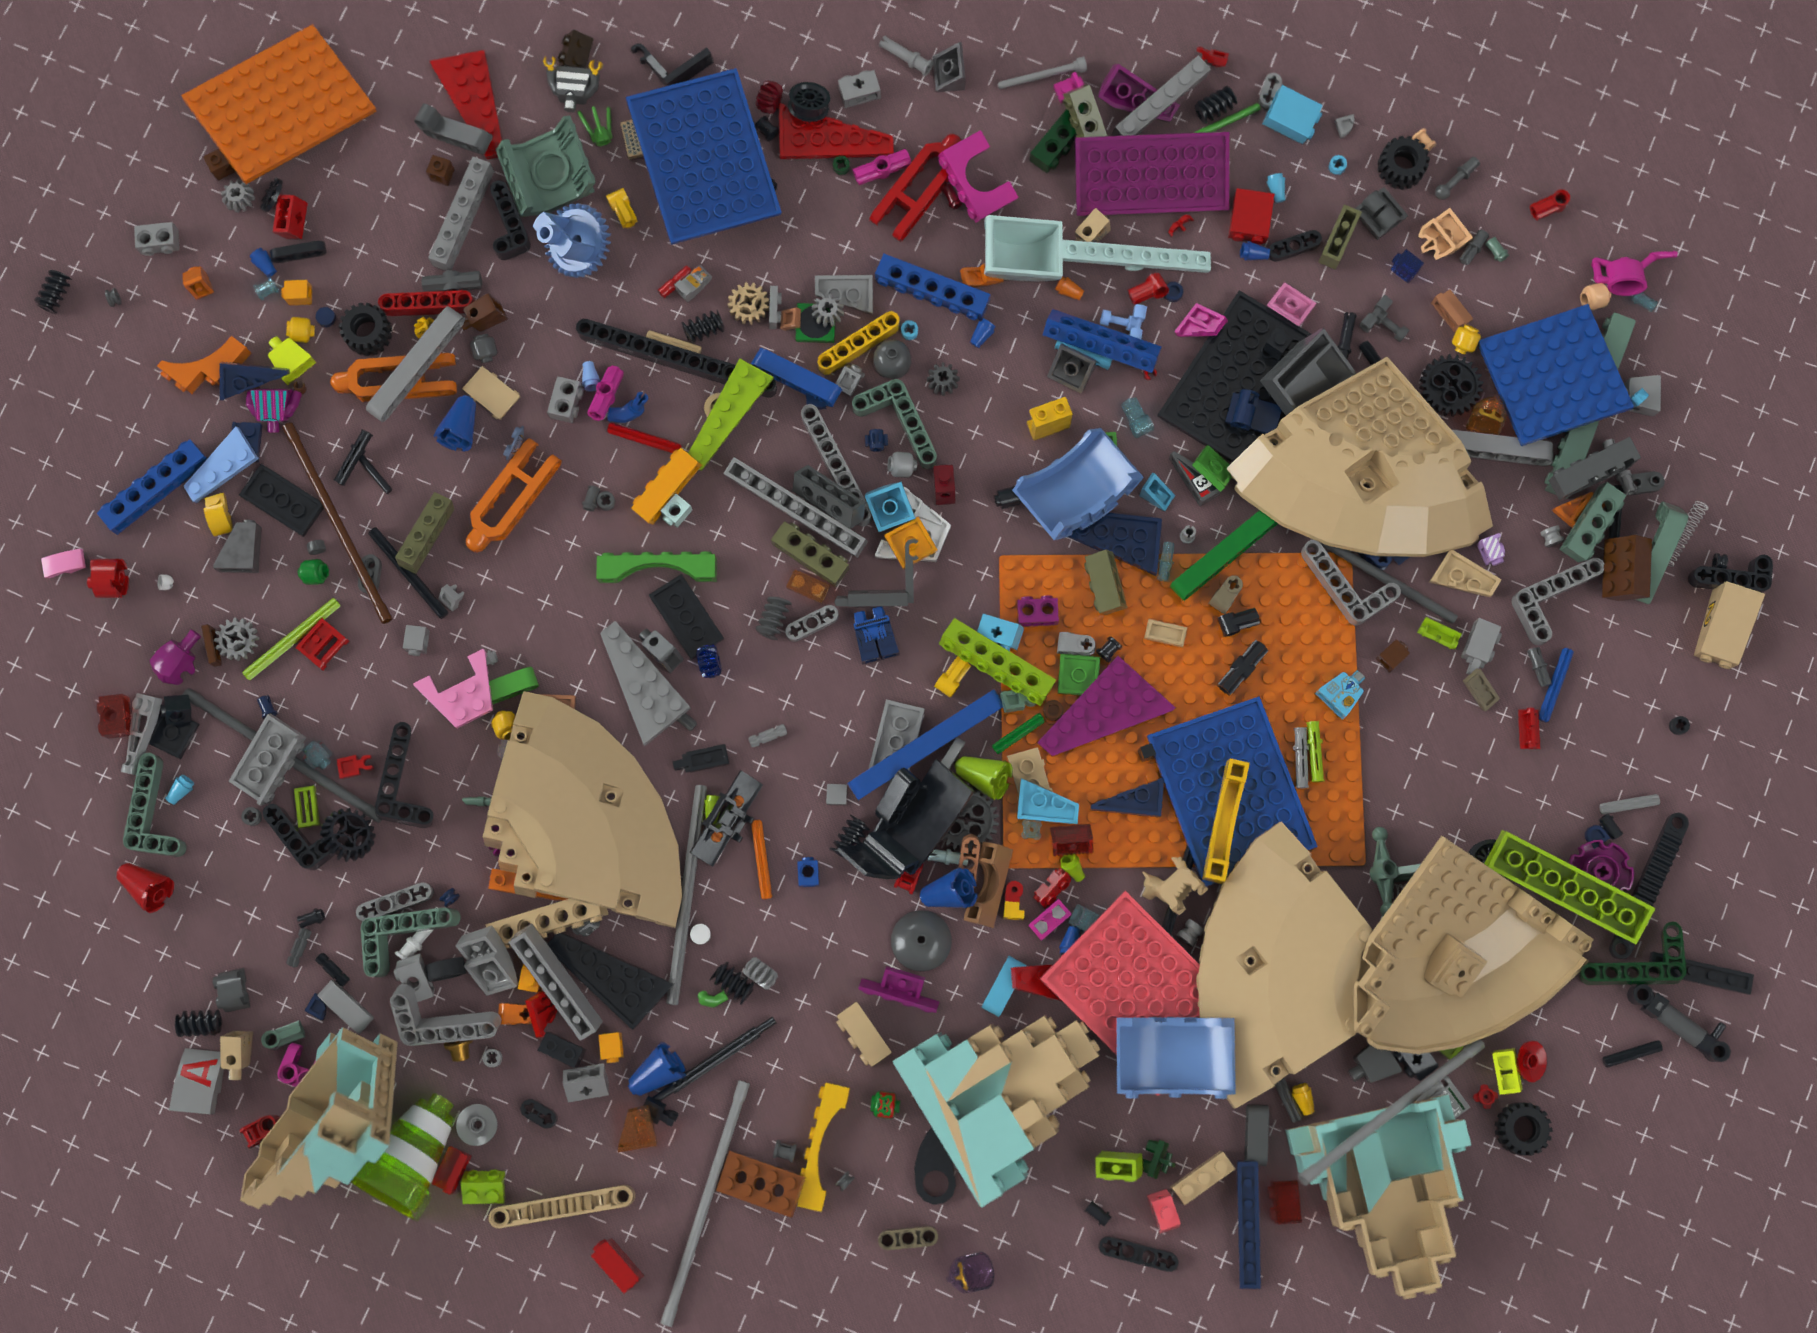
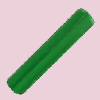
M1040 713L1036 714L992 745L993 750L1000 754L1045 722Z

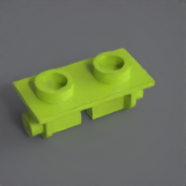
M1425 617L1417 631L1421 636L1449 647L1448 649H1456L1459 643L1458 640L1462 633L1428 617Z

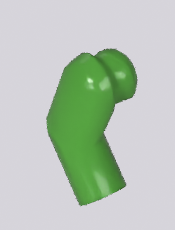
M701 991L697 995L698 1002L701 1005L712 1008L729 1000L725 991L715 996L708 995L706 991Z

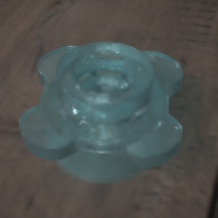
M1025 819L1022 822V838L1039 840L1041 838V821L1036 820L1033 822Z

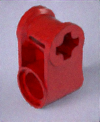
M924 863L912 875L904 871L901 878L896 879L894 887L907 890L912 895L919 881Z
M263 1116L239 1130L240 1133L244 1134L248 1142V1149L262 1142L270 1131L267 1127L268 1120L271 1119L275 1125L280 1119L279 1116Z

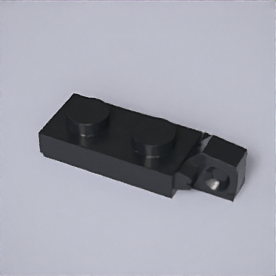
M725 744L686 752V754L682 755L681 760L672 761L675 771L685 769V773L729 765Z

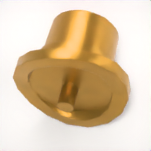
M473 1040L444 1043V1048L451 1052L452 1061H464L470 1058L469 1044Z

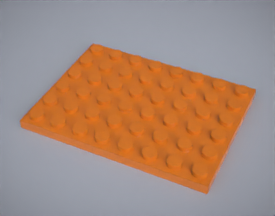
M313 24L181 95L183 101L245 185L376 112V107Z

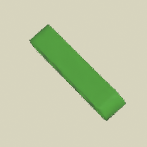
M533 667L523 668L489 681L492 705L523 694V691L528 692L539 687Z

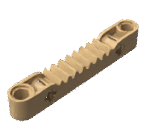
M621 1185L500 1206L490 1212L489 1222L495 1228H505L621 1208L634 1202L635 1191L629 1185ZM621 1190H625L629 1194L626 1202L621 1201L619 1198ZM499 1211L503 1212L506 1216L503 1223L498 1222L496 1218Z

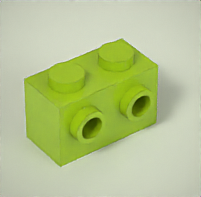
M1102 1151L1096 1156V1178H1104V1180L1120 1179L1126 1182H1134L1143 1174L1142 1154Z

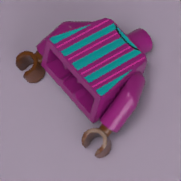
M298 382L293 384L295 391L293 389H260L258 386L247 391L246 406L251 414L256 417L257 421H267V432L277 433L279 432V421H287L293 416L300 403L302 394L306 393L307 388L305 383H303L301 388H298Z

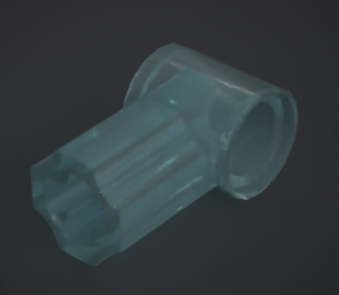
M1136 397L1130 398L1121 404L1130 422L1131 432L1136 439L1154 430L1152 420L1148 415H1145Z

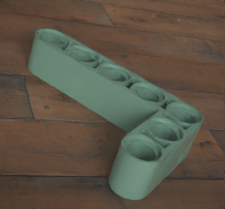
M894 379L853 398V412L860 417L893 405L921 467L929 470L936 465V451L901 380ZM898 387L901 389V392L893 393L891 390ZM882 395L884 398L881 401H876L874 397ZM860 402L866 404L862 409L856 407ZM902 404H906L909 406V409L904 411L899 407ZM914 421L917 423V426L911 428L907 423ZM922 438L925 440V443L918 445L915 443V440ZM930 455L933 457V460L926 462L923 460V457Z
M1663 501L1660 503L1655 516L1660 525L1652 541L1650 598L1635 599L1646 604H1650L1689 517L1682 508Z
M145 753L140 757L123 844L127 849L137 852L180 857L187 850V845L183 840L150 834L163 770V760L155 754ZM154 758V765L149 767L148 762ZM150 778V784L145 787V780ZM146 797V804L141 807L140 802ZM142 817V824L137 827L136 821ZM135 837H138V844L133 847L132 841ZM157 839L158 846L152 849V843ZM177 842L178 848L172 852L171 847Z
M435 908L365 919L361 924L364 973L369 977H384L388 974L390 969L388 936L454 927L461 919L459 911L453 908ZM449 913L450 918L446 921V915ZM431 916V922L428 924V917ZM412 918V925L409 926V920ZM393 921L394 927L391 929V922ZM373 924H375V930H374V931L372 930ZM375 944L377 945L376 951H374ZM376 964L378 965L377 972L375 971Z

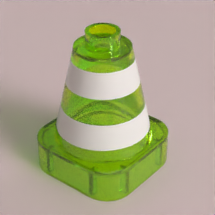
M433 1093L429 1100L419 1098L391 1126L388 1148L375 1164L367 1160L351 1180V1183L404 1216L418 1221L432 1200L429 1188L455 1121L449 1114L454 1105L436 1093Z

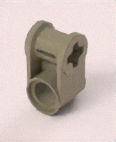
M1238 576L1228 577L1208 604L1226 614L1243 587L1242 580ZM1232 582L1236 584L1233 590L1229 588Z

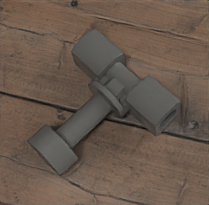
M1386 295L1378 301L1374 307L1375 310L1372 313H1368L1359 325L1363 331L1368 333L1375 324L1379 326L1382 323L1396 334L1394 338L1399 342L1410 331L1405 326L1400 328L1387 318L1388 313L1386 311L1393 301Z

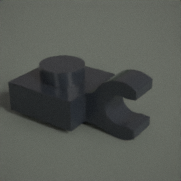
M648 1096L639 1116L655 1124L662 1121L668 1126H673L679 1113L673 1110H665L666 1104Z

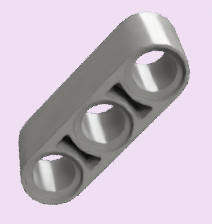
M331 980L317 995L358 1034H361L374 1019L360 1003L334 980Z

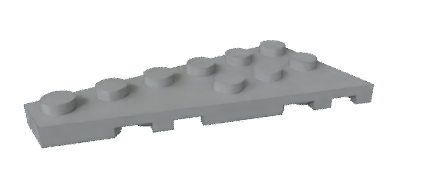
M614 621L600 632V635L645 747L691 708L620 625Z

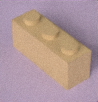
M857 1002L837 1015L839 1020L836 1023L842 1032L847 1030L851 1036L848 1038L854 1049L857 1047L862 1052L860 1058L866 1066L870 1064L873 1067L892 1053Z
M1219 1151L1171 1185L1170 1188L1181 1204L1186 1205L1235 1170L1224 1152Z

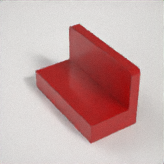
M449 1146L432 1184L443 1189L442 1192L454 1194L472 1155Z

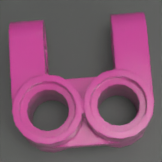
M292 1042L278 1069L279 1080L294 1087L300 1083L310 1070L297 1065L302 1054V1045ZM293 1068L294 1076L288 1079L287 1072Z

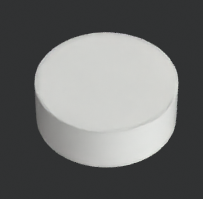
M697 924L691 929L690 937L694 943L702 945L710 940L711 931L706 925Z

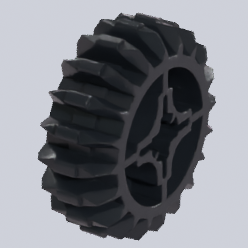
M341 808L338 812L334 811L325 818V823L321 825L322 830L319 836L323 837L321 843L327 844L324 850H331L330 856L336 854L337 860L344 857L345 862L349 861L350 858L354 862L358 857L361 859L365 856V853L370 852L375 842L373 839L376 834L372 833L375 826H369L371 819L365 820V814L358 815V810L352 813L350 808H347L346 811ZM339 823V831L334 834V825ZM362 836L361 845L356 846V839Z

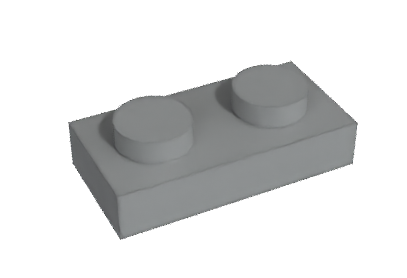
M770 286L769 329H777V323H781V311H777V304H781L782 293H778V286Z

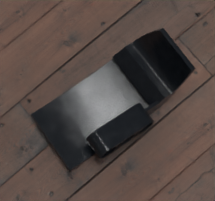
M935 759L922 781L907 768H902L895 774L875 810V815L880 820L874 831L869 833L862 843L838 847L837 851L864 876L879 879L901 878L904 871L912 875L920 868L948 833L969 802L974 791L938 759Z

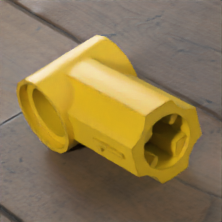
M624 188L606 195L612 210L615 211L623 228H630L638 222Z
M957 656L946 673L939 677L934 687L951 698L960 686L961 680L971 668V665Z

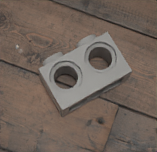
M173 222L134 226L135 248L142 255L152 256L154 253L171 254L173 251H180L179 229Z
M557 376L547 414L551 419L573 423V419L577 418L579 412L577 405L584 395V389L580 381ZM568 388L574 389L571 394H565ZM563 406H568L569 408L566 412H560Z

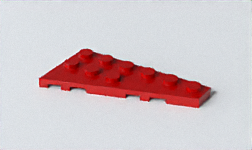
M485 50L430 60L432 68L465 123L485 130L493 136L484 154L486 159L498 158L496 148L502 141V135Z
M779 103L780 159L836 158L838 156L860 158L888 156L894 153L892 135L875 130L862 129L854 124L848 125L843 123V121L830 117H825L815 122L802 121L795 118L789 112L786 105Z

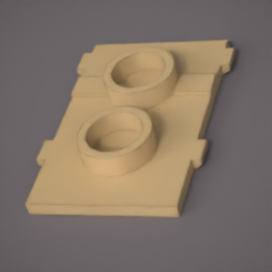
M482 366L462 390L469 394L474 402L477 401L491 412L496 420H501L520 398L519 393L516 390L513 391L499 380L495 373L489 372Z
M1038 747L1007 756L1013 768L1012 775L1018 795L1021 778L1053 792L1049 786L1044 770V759H1041Z

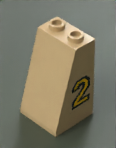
M1727 581L1713 589L1694 656L1699 657L1703 662L1718 663L1724 669H1731L1739 665L1765 594Z

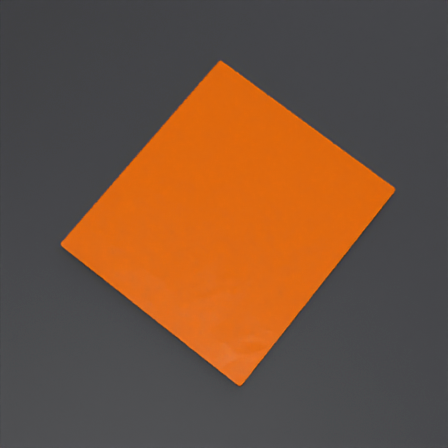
M1242 553L1185 601L1181 600L1170 588V585L1206 554H1159L1156 576L1115 558L1127 608L1107 615L1100 614L1094 605L1095 595L1089 586L1091 579L1084 566V563H1086L1085 556L1088 555L1000 556V619L1018 624L1017 601L1025 596L1041 599V596L1051 595L1053 598H1057L1059 616L1058 625L1024 627L1018 649H1010L1011 653L1056 679V682L1041 706L1037 704L1033 707L1025 705L1024 710L1007 713L1001 708L1002 738L1038 713L1045 720L1042 725L1002 752V761L1009 763L1008 755L1038 747L1041 759H1044V770L1050 788H1052L1054 793L1079 803L1078 824L1017 819V797L1019 795L1013 775L1012 778L1008 777L1006 783L1009 784V787L1003 795V846L1013 849L1008 869L1061 868L1060 860L1067 853L1077 855L1082 868L1176 867L1171 858L1182 857L1183 859L1187 843L1165 784L1163 787L1160 818L1092 811L1090 807L1100 800L1111 798L1119 793L1138 788L1141 785H1146L1162 778L1155 758L1142 762L1138 749L1149 744L1147 735L1259 696L1318 846L1308 850L1311 853L1310 856L1317 866H1363L1366 863L1359 701L1356 702L1349 714L1342 720L1315 694L1322 686L1342 672H1345L1350 677L1357 670L1355 626L1350 624L1304 561L1301 553ZM1328 553L1353 588L1352 564L1334 553ZM1319 563V568L1326 571L1327 566L1324 563ZM1238 576L1243 582V587L1226 614L1231 612L1235 614L1255 608L1259 615L1260 624L1240 630L1239 633L1232 636L1224 637L1217 619L1224 614L1208 603L1228 577ZM1330 579V582L1333 586H1339L1337 580ZM1232 582L1229 588L1233 590L1236 584ZM1342 595L1343 601L1350 603V598L1347 595ZM1045 606L1042 608V611L1045 614H1051L1053 609ZM1025 607L1022 609L1025 615H1031L1033 613V610L1030 607ZM1148 619L1187 627L1183 648L1144 639ZM1060 632L1091 636L1095 640L1096 648L1091 656L1100 657L1096 650L1100 649L1108 641L1107 638L1109 636L1113 637L1119 642L1122 649L1115 652L1109 663L1100 657L1099 675L1119 656L1176 707L1172 712L1053 757L1037 744L1058 721H1050L1044 716L1043 709L1045 704L1051 700L1060 702L1063 706L1064 714L1080 697L1078 695L1057 694L1060 654L1057 653ZM1255 640L1264 644L1269 651L1255 666V670L1245 681L1243 680L1230 696L1222 692L1217 684L1227 674L1237 658L1243 655ZM1085 642L1084 649L1088 650L1089 643ZM1001 683V692L1011 690L1010 687ZM1319 721L1320 739L1323 740L1321 751L1325 781H1311L1310 753L1307 750L1309 788H1296L1295 751L1293 750V746H1295L1294 728H1307V722Z

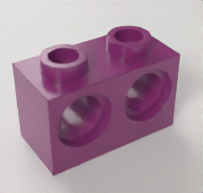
M1051 595L1041 596V599H1033L1032 596L1021 597V600L1017 601L1018 624L1022 627L1058 625V599L1053 598ZM1049 606L1053 609V612L1045 614L1042 608ZM1025 607H1030L1033 610V613L1031 615H1025L1022 609Z

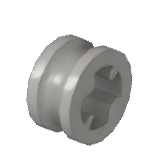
M488 1049L483 1054V1062L488 1067H497L502 1062V1054L497 1049ZM490 1053L493 1055L494 1053L497 1054L496 1063L491 1062L490 1064L488 1062L490 1059L488 1055Z

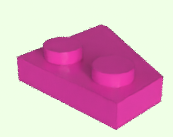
M1196 303L1174 332L1178 337L1217 336L1228 320L1225 316Z

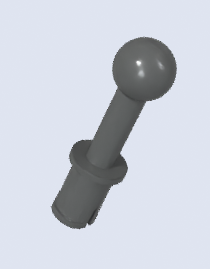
M1473 156L1463 166H1459L1457 168L1458 173L1450 181L1436 188V197L1440 200L1447 199L1450 196L1451 189L1463 178L1468 179L1470 174L1480 165V161Z

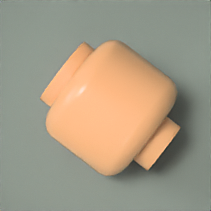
M1603 283L1588 285L1580 294L1582 305L1589 304L1591 310L1604 308L1608 305L1611 298V292Z

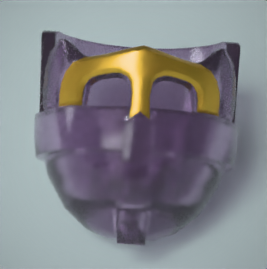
M984 1252L960 1256L950 1266L946 1281L950 1282L961 1293L987 1290L994 1283L995 1274L992 1261Z

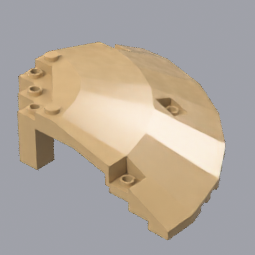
M523 691L514 719L510 740L507 742L483 833L485 846L501 849L498 859L500 870L517 873L514 882L515 894L536 898L537 892L612 909V911L619 914L675 928L682 900L679 848L658 792L635 757L599 722L553 697ZM524 734L525 737L524 739L519 740L517 738V735ZM608 794H614L615 798L609 800L607 796ZM626 900H630L632 902V905L630 907H626L624 905V902Z
M1278 822L1252 842L1244 856L1236 863L1234 869L1226 877V881L1221 885L1219 896L1213 905V911L1204 928L1205 935L1199 958L1200 966L1196 976L1200 1018H1235L1236 1094L1227 1095V1100L1235 1109L1274 1087L1277 1082L1288 1074H1296L1358 1033L1354 1030L1355 981L1360 982L1370 968V965L1362 957L1368 937L1373 930L1327 871H1320L1310 856L1311 853L1282 822ZM1306 865H1309L1310 867L1309 872L1305 871ZM1249 957L1253 959V963L1251 965L1247 963V959ZM1275 1067H1277L1279 1070L1278 1074L1276 1075L1273 1074V1069Z

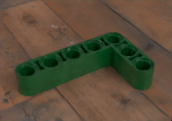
M1668 922L1662 929L1663 962L1588 963L1581 969L1580 980L1586 985L1680 983L1686 975L1682 927L1677 922ZM1674 929L1677 932V936H1669L1666 930ZM1676 949L1679 956H1670L1668 950ZM1592 970L1595 973V978H1587L1584 972ZM1627 970H1635L1638 974V977H1629L1627 974ZM1648 970H1657L1659 972V977H1651L1648 973ZM1670 970H1679L1681 976L1673 977L1670 974ZM1606 971H1615L1617 977L1609 978L1606 975Z

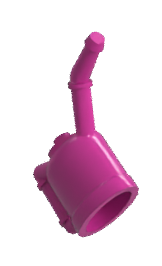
M1651 252L1641 262L1629 257H1622L1614 261L1595 257L1592 259L1591 264L1594 273L1593 279L1597 284H1607L1612 294L1619 296L1636 295L1647 288L1644 268L1657 259L1676 258L1678 252ZM1601 267L1606 268L1607 276L1602 275Z

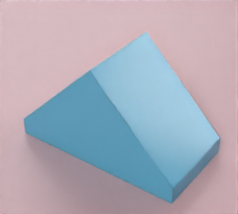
M1152 473L1142 487L1139 496L1159 509L1166 511L1175 494L1155 473Z

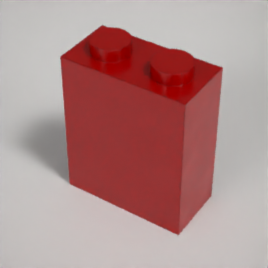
M1237 188L1233 200L1228 238L1237 242L1251 241L1258 245L1266 244L1269 237L1275 194Z
M612 1238L609 1240L603 1239L592 1248L595 1252L590 1256L623 1294L645 1276Z

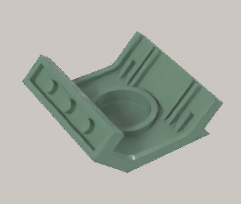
M563 116L555 129L525 143L511 145L510 140L505 139L496 148L520 217L540 215L543 212L550 213L595 192L593 188L595 177L589 167L588 158L585 156L582 142L579 140L576 126L571 116Z

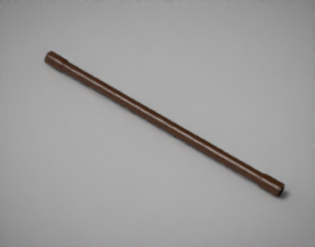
M290 422L283 425L282 429L312 483L374 605L381 623H389L393 618L386 604L382 601L314 468L294 424Z

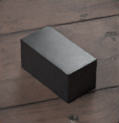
M1152 743L1138 749L1142 762L1151 760L1156 756Z

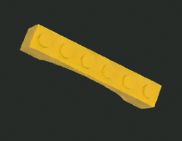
M1231 758L1226 762L1202 880L1223 884L1226 881L1236 817L1250 764L1248 762Z
M825 1083V1087H820L818 1098L822 1100L820 1107L816 1106L814 1119H817L815 1127H811L809 1139H812L811 1148H806L804 1159L808 1161L806 1168H802L800 1174L806 1178L798 1200V1207L819 1212L823 1210L827 1190L822 1188L819 1177L818 1159L820 1145L831 1119L841 1108H846L850 1092L848 1087Z

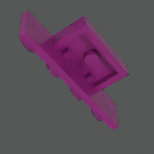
M889 966L885 968L881 983L862 978L858 987L859 990L867 995H878L887 1001L901 1002L904 1006H914L927 1013H936L939 1005L937 1000L920 996L925 977Z

